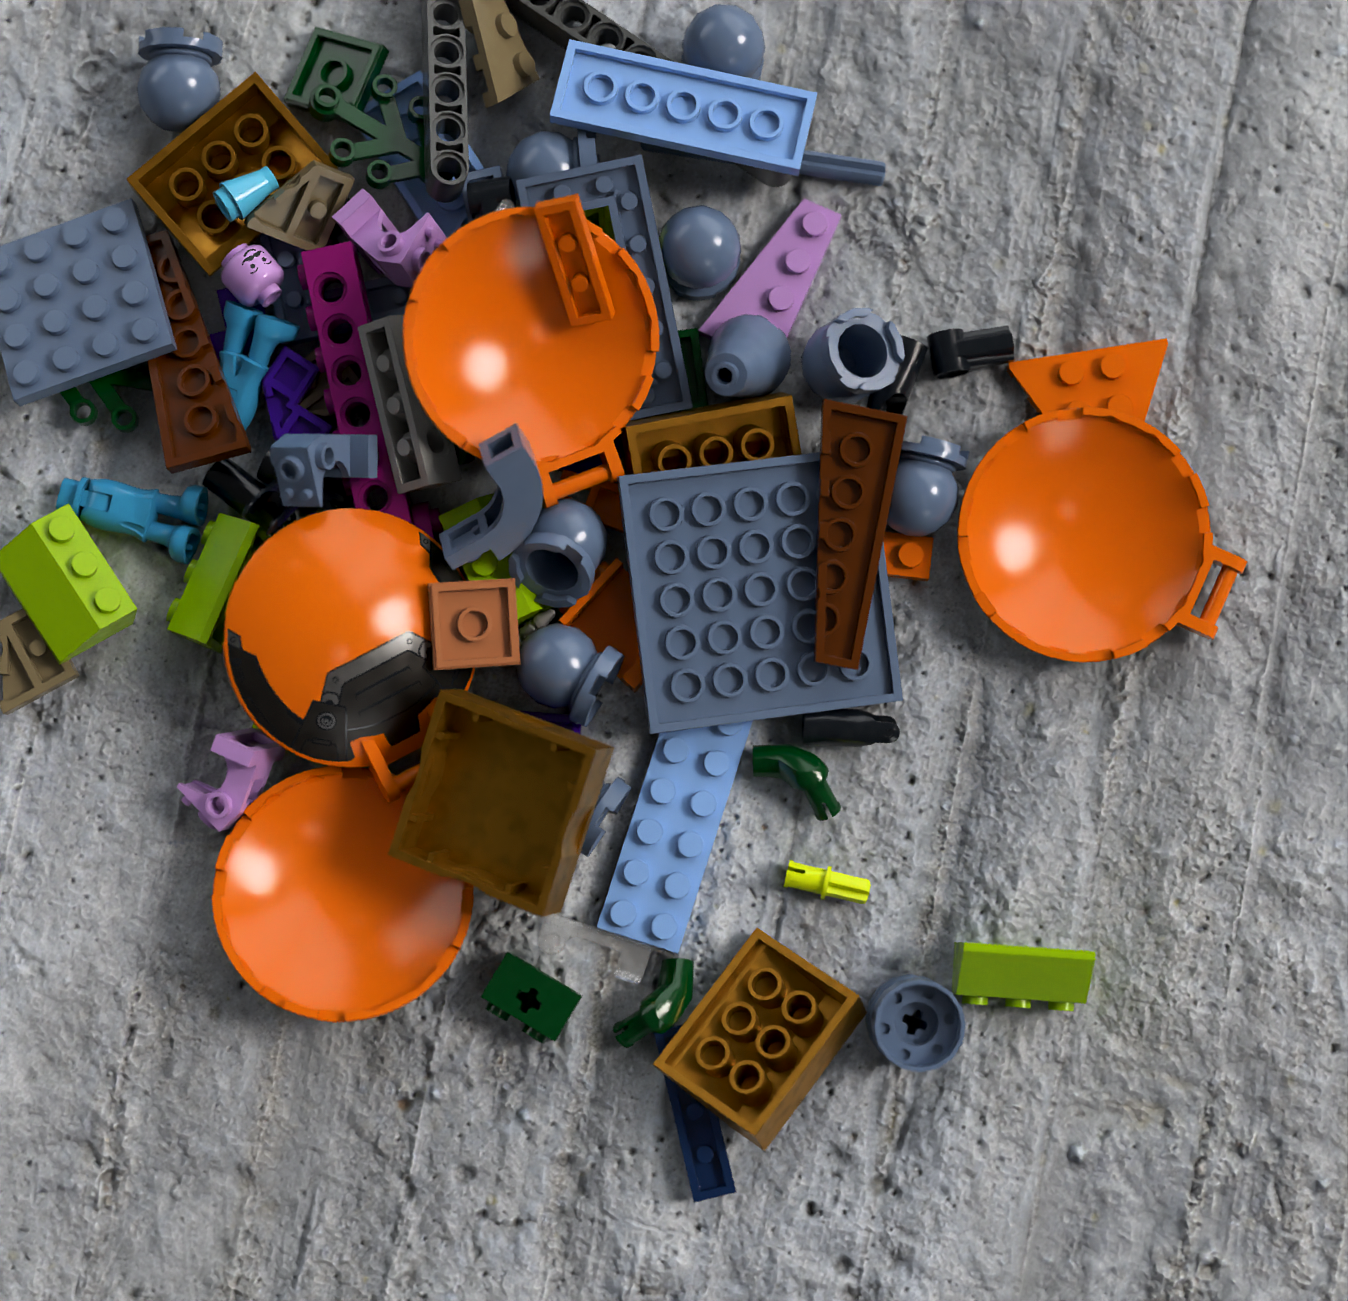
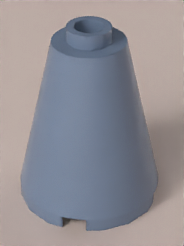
M742 314L724 322L715 331L709 344L705 377L709 387L720 395L742 398L759 397L774 391L783 382L791 366V349L783 331L761 315Z

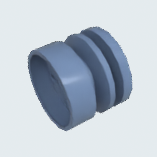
M905 974L890 978L877 987L868 1001L867 1014L865 1016L868 1036L877 1050L904 1070L926 1072L939 1069L954 1058L963 1044L966 1023L962 1006L952 992L925 976ZM916 1009V1016L922 1019L919 1027L912 1025L909 1031H907L908 1025L902 1021L905 1014L912 1015Z

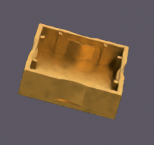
M462 689L440 690L421 748L419 771L410 792L406 796L388 855L441 877L465 881L477 887L488 896L540 917L559 913L562 911L615 747Z

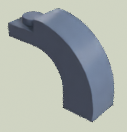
M517 423L479 444L485 469L497 484L495 494L490 502L476 514L439 534L444 558L453 570L465 563L477 560L490 549L499 561L525 541L538 520L543 501V485L532 447Z

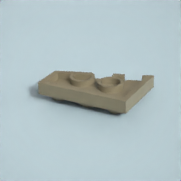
M458 0L465 28L475 36L478 54L473 56L476 71L484 72L488 91L482 95L486 108L500 103L540 79L536 71L534 59L528 53L518 32L517 22L509 12L504 0Z

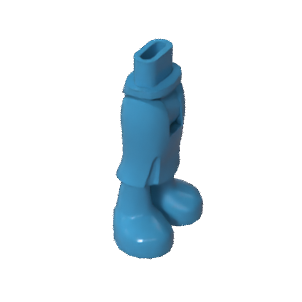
M226 300L223 315L227 328L223 351H219V363L243 427L246 430L255 416L262 388V380L270 369L267 366L273 350L279 343L295 340L300 326L282 318L263 314L264 312L254 307H245L239 302ZM254 330L249 355H245L243 351L250 333Z
M83 477L80 481L64 478L57 498L56 509L69 503L80 521L100 530L134 536L143 543L148 540L168 547L171 559L179 563L189 564L199 546L200 531L190 526H175L157 522L158 516L162 514L186 523L203 526L207 517L209 496L207 487L190 485L185 489L182 496L162 494L159 492V489H140L110 479Z

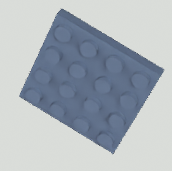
M132 198L0 246V350L13 401L19 406L177 350L139 210Z

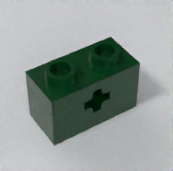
M511 952L506 953L481 995V998L488 1001L485 1007L487 1011L506 1022L510 1016L515 1017L525 1023L522 1031L542 1044L545 1043L547 1038L553 1041L558 1039L583 995ZM534 988L539 992L536 999L542 1004L539 1009L532 1007L528 1011H524L521 1008L524 1001L518 996L521 991L528 993Z

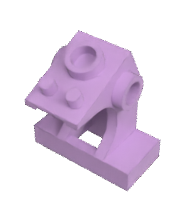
M363 188L332 216L349 240L357 247V250L369 266L378 274L383 273L396 286L412 288L424 263L432 252L447 238L428 212L411 228L399 233L374 198Z
M253 728L216 734L210 751L223 756L228 768L226 778L219 789L197 779L190 783H178L177 788L184 794L181 801L187 806L193 804L199 810L198 816L202 822L212 829H217L219 832L234 828L235 824L242 817L244 810L262 794L273 763L282 760L286 751L285 748L268 738L264 733Z

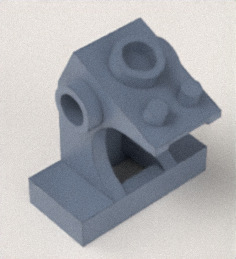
M284 434L270 446V461L275 468L283 506L323 507V477L377 478L378 435Z

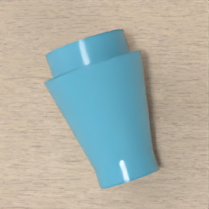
M264 166L257 171L219 183L220 188L213 192V197L228 221L232 222L237 218L243 220L266 197L277 190L279 184L272 171L267 166Z

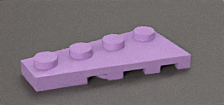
M803 199L698 330L699 335L711 340L715 331L727 320L742 314H751L767 318V321L780 328L786 335V338H788L842 215L807 199Z

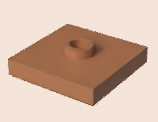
M515 578L427 583L433 670L520 664Z

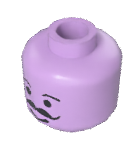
M246 243L241 244L231 250L223 259L221 266L224 269L221 273V281L245 307H253L259 304L267 307L282 294L280 286L284 280V270L261 245L248 246Z

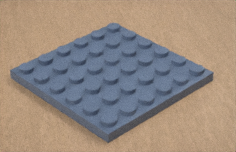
M820 452L617 477L649 734L903 701L884 542L858 670L814 662Z

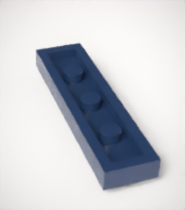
M683 1024L673 1026L663 1034L654 1033L659 1055ZM664 1075L694 1202L735 1193V1184L719 1118Z

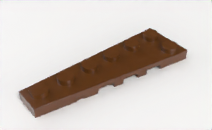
M167 230L146 235L177 346L175 351L148 360L166 469L171 474L251 453V445L174 240Z
M827 399L822 401L814 662L858 670L908 417L906 415Z

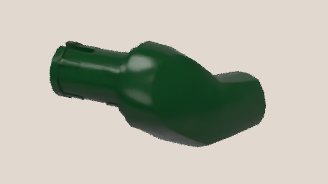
M790 744L753 745V776L782 779L792 788L803 791L815 813L816 819L819 821L828 819L823 803L826 804L832 817L840 812L841 805L837 802L826 780L829 769L818 756Z
M684 958L662 960L657 988L643 998L638 1011L614 1024L613 1033L624 1030V1032L615 1036L619 1044L629 1048L652 1032L659 1034L667 1032L679 1020L693 997L694 962L692 960Z

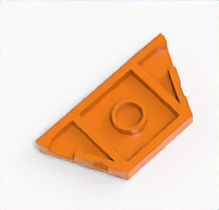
M1165 338L1008 362L1006 368L1010 377L1016 379L1027 394V400L1036 412L1040 414L1053 410L1089 406L1120 411L1145 422L1168 341Z

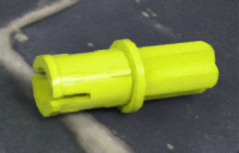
M789 860L784 887L820 894V899L825 900V896L865 904L868 900L871 884L868 879L831 871L832 866H828L826 870Z

